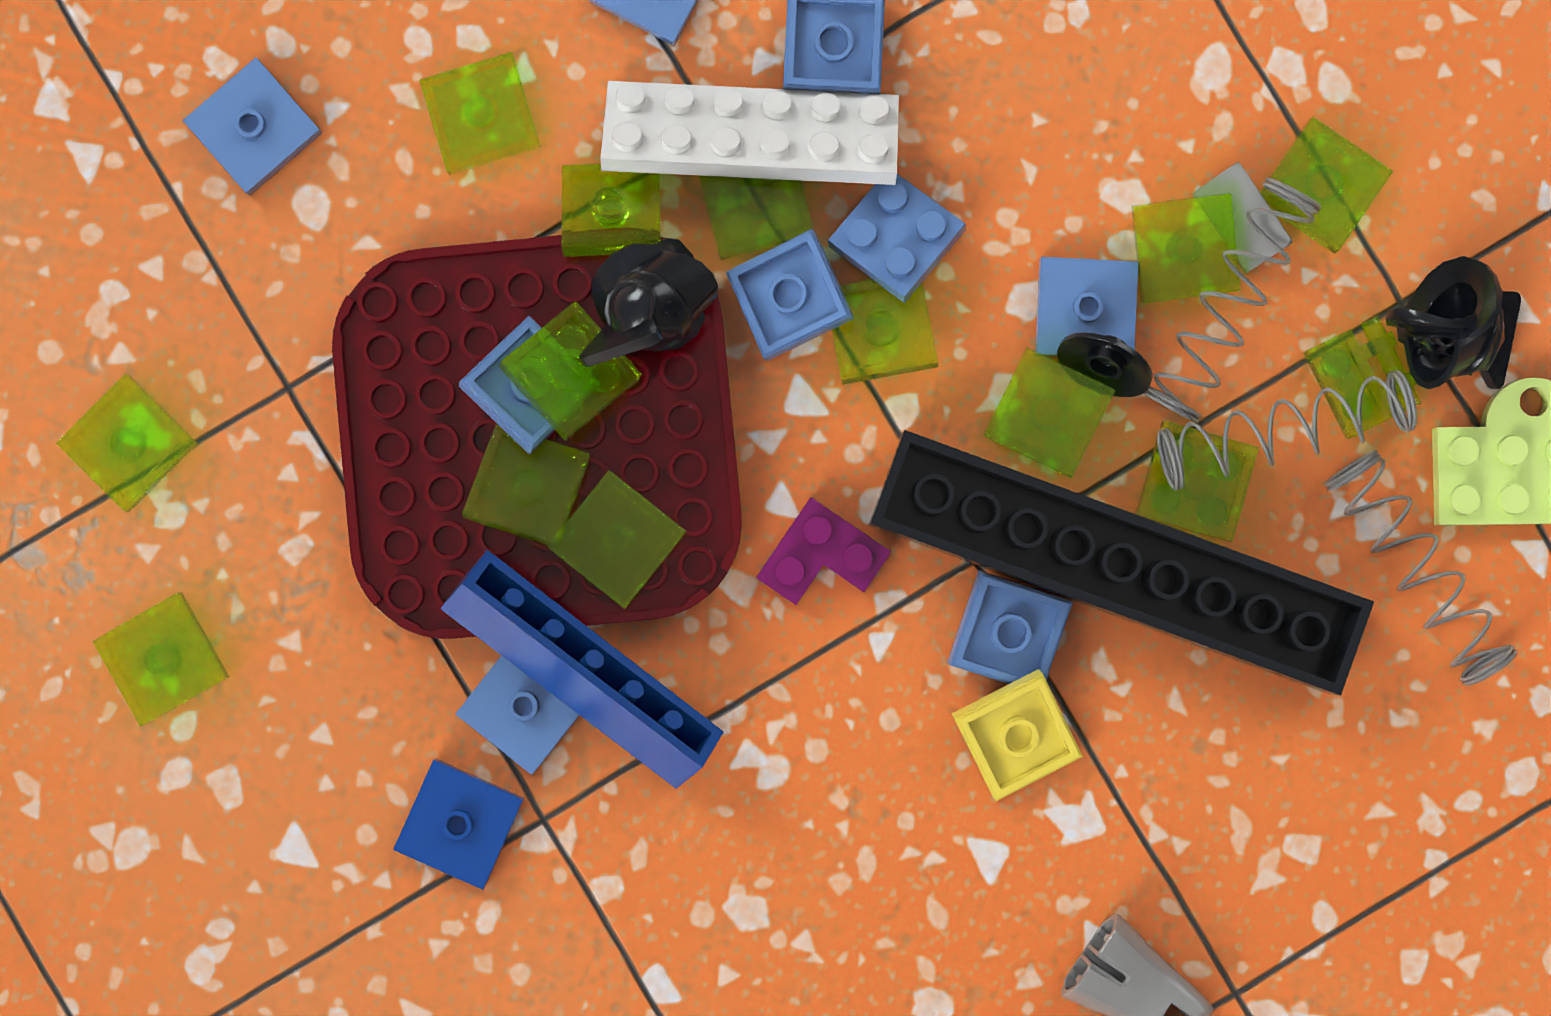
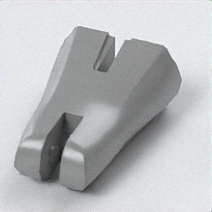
M1112 914L1103 921L1064 978L1061 988L1062 997L1104 1016H1166L1165 1012L1171 1003L1180 1009L1179 1012L1185 1016H1211L1215 1010L1208 1000L1171 967L1119 914Z

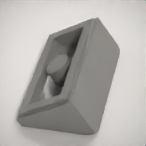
M1239 162L1192 193L1229 250H1242L1268 257L1278 253L1253 228L1246 217V211L1252 208L1269 210L1271 208ZM1251 213L1250 216L1254 222L1282 249L1292 244L1290 236L1276 216L1264 213ZM1232 254L1245 274L1265 262L1248 256Z

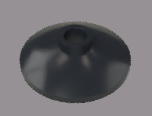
M1075 333L1065 337L1057 350V357L1062 368L1077 382L1099 393L1115 397H1134L1146 392L1152 382V370L1147 361L1137 351L1115 336Z

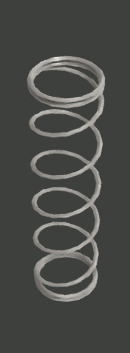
M1271 177L1265 178L1266 181L1263 182V186L1277 196L1296 205L1310 219L1264 208L1247 210L1246 217L1253 228L1281 253L1286 260L1242 250L1230 249L1223 252V259L1226 264L1263 302L1217 291L1199 293L1203 305L1240 342L1225 341L1192 332L1176 334L1179 344L1217 383L1201 382L1174 374L1159 372L1153 374L1154 381L1165 393L1151 386L1144 392L1149 398L1195 423L1200 422L1199 419L1202 418V415L1183 404L1160 382L1158 377H1166L1207 388L1219 387L1221 383L1217 374L1183 342L1181 336L1193 337L1231 347L1244 345L1242 336L1205 300L1204 295L1222 297L1255 306L1268 304L1266 296L1231 263L1227 254L1243 255L1282 265L1291 263L1289 255L1254 222L1250 216L1251 213H1264L1298 222L1312 223L1315 221L1313 214H1319V210L1322 209L1321 204L1314 199Z
M1398 369L1388 373L1386 383L1375 376L1367 377L1361 385L1358 394L1357 418L1349 404L1337 391L1329 387L1321 389L1313 407L1312 431L1300 411L1291 402L1283 398L1279 399L1271 408L1269 415L1268 447L1254 422L1243 412L1238 410L1232 411L1224 427V462L1214 442L1200 425L1192 421L1186 423L1181 431L1179 449L1172 432L1168 428L1160 429L1157 434V443L1165 477L1169 486L1174 491L1184 488V437L1187 428L1194 426L1209 443L1224 476L1228 478L1230 475L1228 431L1230 421L1235 415L1242 416L1249 423L1262 445L1269 464L1274 466L1273 417L1276 407L1282 403L1287 404L1300 419L1311 441L1314 452L1318 455L1320 453L1317 433L1318 404L1320 397L1326 392L1333 393L1341 401L1353 421L1360 442L1364 443L1362 398L1365 386L1370 381H1377L1386 389L1389 407L1398 428L1405 433L1414 431L1417 424V409L1409 381ZM1396 380L1404 396L1407 417L1397 398Z
M1373 450L1330 477L1325 482L1324 487H1328L1327 491H1334L1367 471L1378 461L1381 462L1378 472L1345 508L1344 515H1353L1394 500H1407L1408 504L1403 513L1375 542L1370 552L1378 553L1424 537L1434 538L1431 550L1412 572L1402 580L1397 587V591H1404L1440 577L1450 575L1461 577L1460 585L1454 594L1424 624L1423 629H1430L1453 619L1475 613L1487 615L1488 621L1479 635L1450 663V667H1456L1481 657L1464 670L1460 676V681L1463 682L1462 685L1471 686L1477 684L1507 666L1517 656V650L1514 649V645H1505L1463 658L1489 629L1492 613L1488 610L1472 609L1435 621L1451 605L1463 589L1466 580L1464 573L1458 571L1442 572L1405 585L1436 551L1439 538L1432 533H1421L1378 547L1406 517L1411 508L1412 499L1409 496L1397 495L1351 510L1375 484L1385 468V459L1381 458L1378 450Z

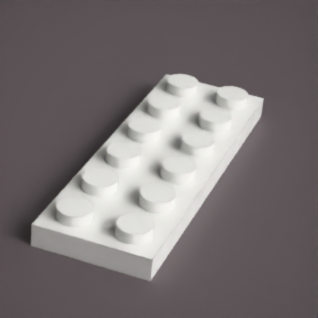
M608 81L600 158L601 171L896 185L899 95Z

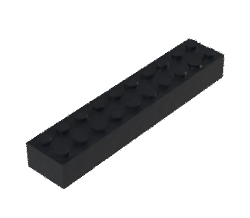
M904 430L900 436L868 524L879 530L1333 695L1341 696L1374 604V601L907 430Z

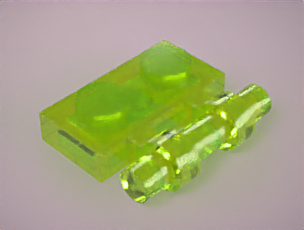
M1379 316L1360 324L1369 341L1359 346L1350 329L1303 352L1320 388L1329 387L1337 391L1349 404L1356 418L1358 394L1361 385L1367 377L1374 376L1366 359L1375 355L1386 377L1390 371L1397 369L1401 371L1409 381L1416 406L1422 403L1414 388V385L1417 383L1410 374V371L1406 372L1394 348L1398 343L1392 331L1386 332ZM1396 380L1397 398L1403 410L1406 411L1404 396ZM1377 381L1368 382L1363 392V432L1393 418L1386 400V389L1379 385ZM1323 393L1345 438L1350 439L1358 435L1353 421L1341 401L1333 393Z

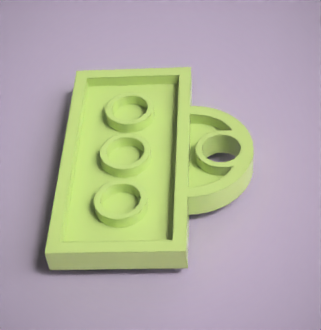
M1525 378L1501 387L1486 403L1481 416L1480 427H1436L1432 429L1434 525L1551 524V380ZM1526 389L1536 391L1542 398V409L1536 416L1527 415L1520 407V397Z

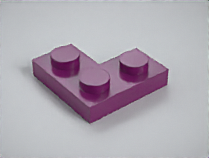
M810 497L756 578L795 605H797L823 565L862 592H865L891 551Z

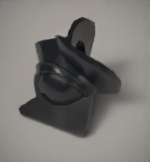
M665 238L655 244L632 243L614 251L597 269L592 281L591 296L600 319L605 326L582 351L579 358L586 367L638 350L658 352L681 348L698 335L705 320L704 311L717 297L718 284L713 273L701 261L695 259L693 254L678 239Z
M1462 256L1444 261L1432 270L1416 289L1405 308L1398 307L1388 310L1385 320L1387 326L1397 327L1398 341L1404 344L1410 374L1417 385L1429 390L1441 386L1454 376H1471L1473 372L1479 371L1487 387L1490 389H1500L1505 383L1521 305V296L1518 292L1502 291L1497 275L1487 264Z

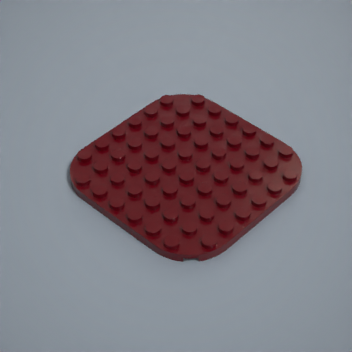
M626 229L408 250L386 258L365 273L366 275L354 287L349 296L346 295L337 314L333 329L332 356L351 561L357 580L367 598L385 616L395 622L396 625L418 635L431 638L455 639L477 637L440 608L486 550L494 554L586 626L653 620L679 614L703 601L725 578L738 552L742 530V512L724 324L718 294L712 304L704 311L705 320L698 335L679 349L658 352L638 350L586 367L579 358L582 351L605 326L600 319L591 296L592 281L597 269L614 251L632 243L655 244L665 239L664 237L645 231ZM528 316L600 383L598 389L530 455L459 387L460 380Z

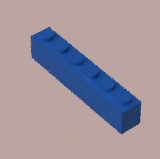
M488 550L466 573L440 608L676 789L704 766L724 733L715 724Z

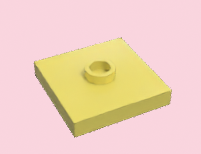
M1039 669L952 713L995 801L1083 757L1051 689Z

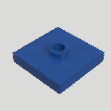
M435 758L393 850L483 890L525 798Z

